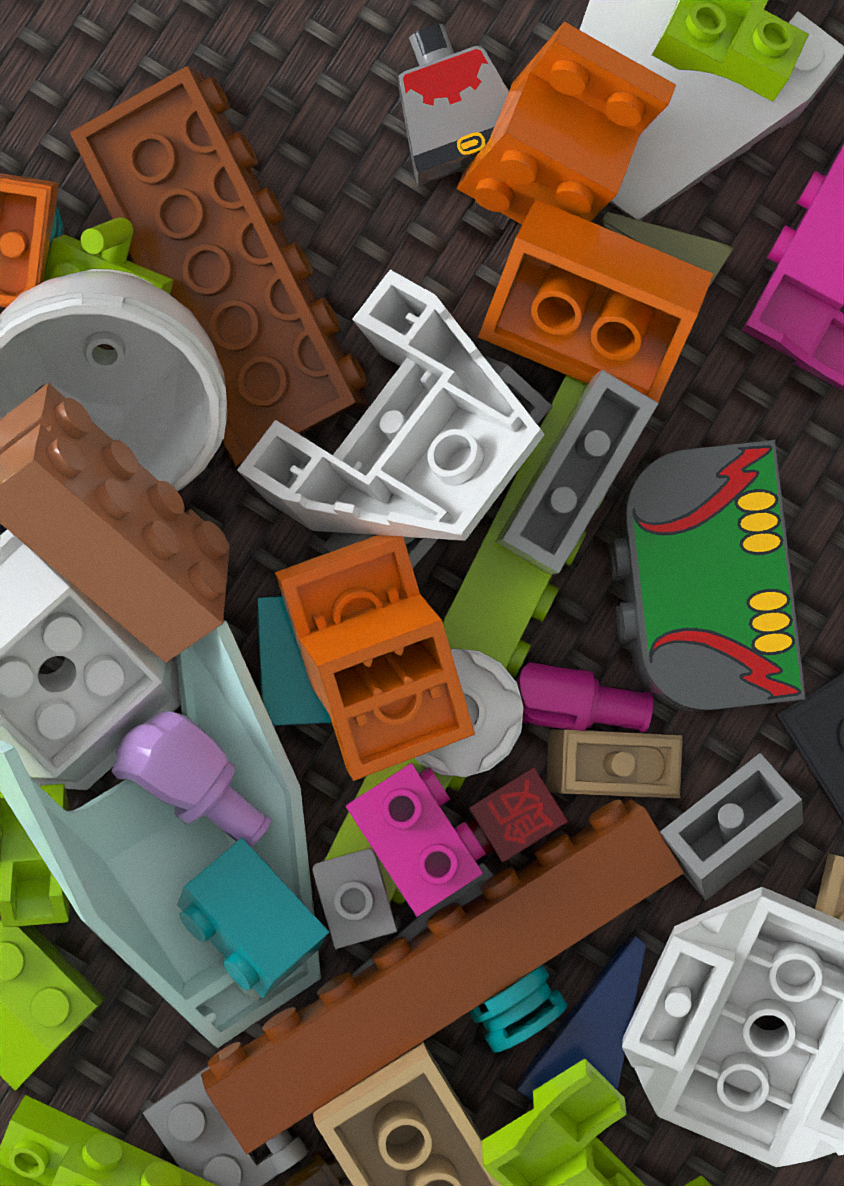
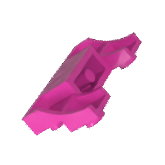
M843 144L826 175L815 170L804 188L797 204L807 210L796 230L785 225L774 243L767 259L777 263L742 329L743 332L795 359L794 365L844 391V313L839 310L844 306Z

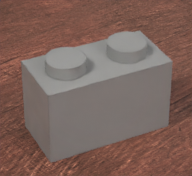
M759 753L661 830L660 833L683 870V875L706 901L804 823L802 799L764 756Z

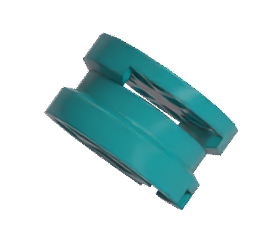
M543 964L468 1012L475 1023L482 1022L487 1032L484 1038L493 1053L509 1049L533 1036L553 1022L568 1007L559 990H551L546 983L549 974Z

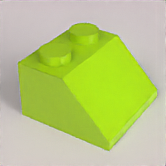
M1 919L0 1076L16 1091L92 1015L106 998L33 925L3 927Z

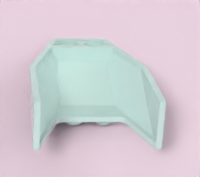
M223 620V624L176 656L182 714L199 725L222 747L228 756V760L235 765V772L231 778L230 786L263 815L271 818L268 829L251 848L314 915L301 787L227 621ZM0 740V791L80 919L212 1045L219 1048L321 979L317 951L262 999L253 988L249 991L244 990L230 977L223 965V961L226 958L209 940L205 943L200 942L184 926L179 916L182 910L177 906L184 886L236 843L235 840L209 818L203 816L186 824L175 815L176 806L163 802L139 784L128 779L73 811L64 810L30 778L16 747Z

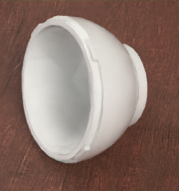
M91 269L46 280L21 293L0 314V419L33 395L40 386L50 383L65 398H72L79 402L88 412L91 421L111 439L125 443L136 456L138 463L156 479L168 482L177 491L183 489L206 468L220 447L222 439H224L227 421L224 371L214 346L203 327L189 309L167 292L132 273L113 269ZM108 344L115 349L105 350L99 348L98 345Z

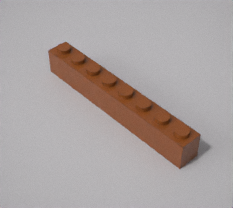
M631 799L624 804L621 800H615L600 807L588 818L590 826L571 838L567 834H562L547 841L535 851L534 855L537 859L518 872H515L513 868H509L492 876L481 886L480 889L483 894L463 907L459 903H453L442 908L426 922L429 928L411 941L407 942L402 937L389 942L372 956L374 964L353 977L350 972L334 977L318 990L317 994L320 998L299 1012L295 1007L281 1011L262 1027L263 1035L242 1047L240 1042L228 1045L212 1056L207 1062L209 1069L201 1074L204 1089L245 1154H249L684 874L646 809Z

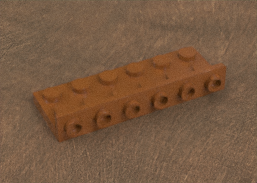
M186 66L71 131L70 134L112 219L123 217L128 219L133 225L134 232L129 253L134 263L173 279L170 295L192 312L208 334L225 376L227 421L224 439L222 440L234 465L240 466L275 420L302 435L349 409L358 410L366 406L368 401L362 389L368 387L369 383L357 358L352 353L345 356L334 335L341 330V326L332 307L324 297L316 299L306 279L313 275L308 258L297 242L288 243L279 225V222L285 220L281 204L268 186L261 189L251 167L258 164V161L249 141L241 131L233 133L223 113L230 109V104L222 87L214 76L211 75L206 78L200 72Z

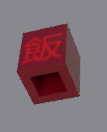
M530 767L469 805L468 808L473 814L474 819L466 824L486 853L484 857L496 851L501 861L504 862L568 821L536 769Z

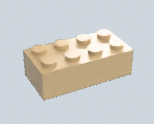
M424 1041L312 1112L316 1127L353 1186H502L483 1168V1138Z

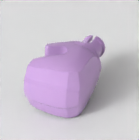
M169 711L158 713L142 725L132 727L122 737L116 751L117 758L111 772L117 779L134 781L163 802L176 806L175 815L184 823L188 824L197 818L206 816L237 842L240 838H243L250 847L255 845L268 829L271 818L263 815L230 786L231 778L235 772V765L228 760V756L222 747L186 715Z

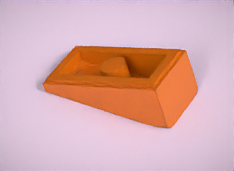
M0 173V307L7 308L21 293L43 283L59 186L57 182Z

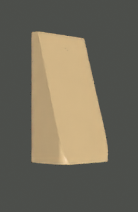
M551 729L548 736L546 787L552 793L680 798L683 736Z

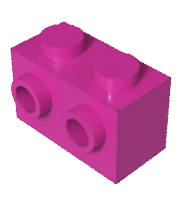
M410 763L347 804L346 808L418 917L482 875L483 872L477 865L476 860L486 855L465 821L453 828L440 807L451 799L431 768L428 767L418 773L413 764Z

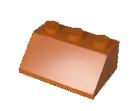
M535 199L515 238L478 338L587 384L595 374L604 370L658 403L697 318L713 273Z

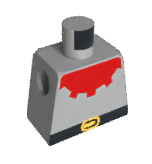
M443 24L423 28L409 37L419 66L398 75L400 99L414 175L418 186L462 171L488 143L509 93L484 48L481 45L473 46L454 53Z

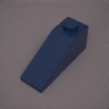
M633 933L629 934L515 1082L517 1090L532 1102L533 1090L583 1059H586L615 1089L618 1088L625 1055L622 1049L623 1036L632 1019L646 944Z

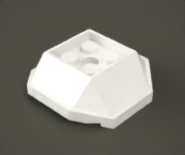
M6 530L0 535V740L16 747L30 778L38 785L64 783L66 789L88 790L114 766L117 758L116 751L122 737L132 727L142 725L158 713L174 712L181 705L176 656L165 663L9 530ZM54 656L65 657L63 665L57 671L50 674L38 673L39 668L47 659Z
M760 887L674 926L627 1027L622 1042V1049L631 1066L635 1068L642 1087L658 1117L774 1167L807 1162L832 1153H837L838 1156L844 1155V921L774 891ZM773 1015L782 1019L785 1024L776 1030H763L753 1022L761 1016Z

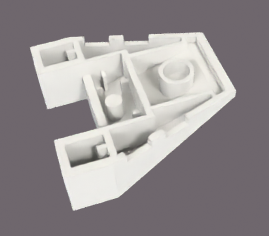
M590 0L580 31L676 84L669 105L640 134L619 192L609 203L627 217L641 221L702 181L705 176L731 159L734 160L751 149L752 145L798 118L837 69L844 57V46L797 11L789 23L808 33L809 36L789 80L774 102L727 78L700 71L678 70L652 56V52L678 0Z
M389 270L352 320L383 357L400 366L333 455L275 420L237 471L270 504L312 531L466 541L545 434L438 297L394 271Z

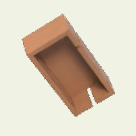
M50 383L44 385L0 419L1 525L165 663L223 624L230 544L216 524L211 521H204L191 509L185 513L183 500L171 484L156 479L138 463L136 456L125 443L111 439L91 421L88 412L79 402L72 398H65Z

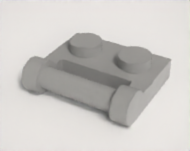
M208 1066L143 1112L179 1167L217 1186H262L276 1175L296 1164L310 1152L299 1135L292 1138L286 1129L266 1142L272 1153L259 1162L252 1152L246 1155L204 1089L201 1074L209 1069Z

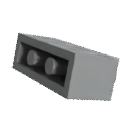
M604 370L595 374L590 379L495 542L550 575L560 573L659 403Z

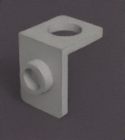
M367 848L322 861L313 866L312 871L335 949L398 931L401 922L398 915L393 916L373 849Z

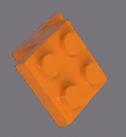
M563 22L512 83L488 143L464 169L457 189L474 198L483 208L493 212H500L520 224H523L535 199L591 221L618 194L640 134L669 105L676 84L572 25Z
M376 535L275 572L310 685L330 715L346 769L353 781L475 735L442 619L419 592L404 537Z

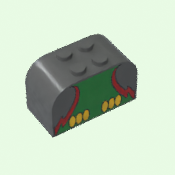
M775 440L686 449L658 458L643 470L626 492L617 517L618 538H613V543L608 544L612 581L623 580L625 602H621L620 606L615 607L618 640L620 644L630 643L633 666L640 682L661 703L677 710L689 712L805 700Z

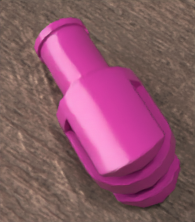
M532 662L522 669L516 679L523 704L522 722L584 732L593 723L636 729L639 732H646V729L649 728L654 701L653 693L638 692L599 685V680L594 678L592 671L574 670Z

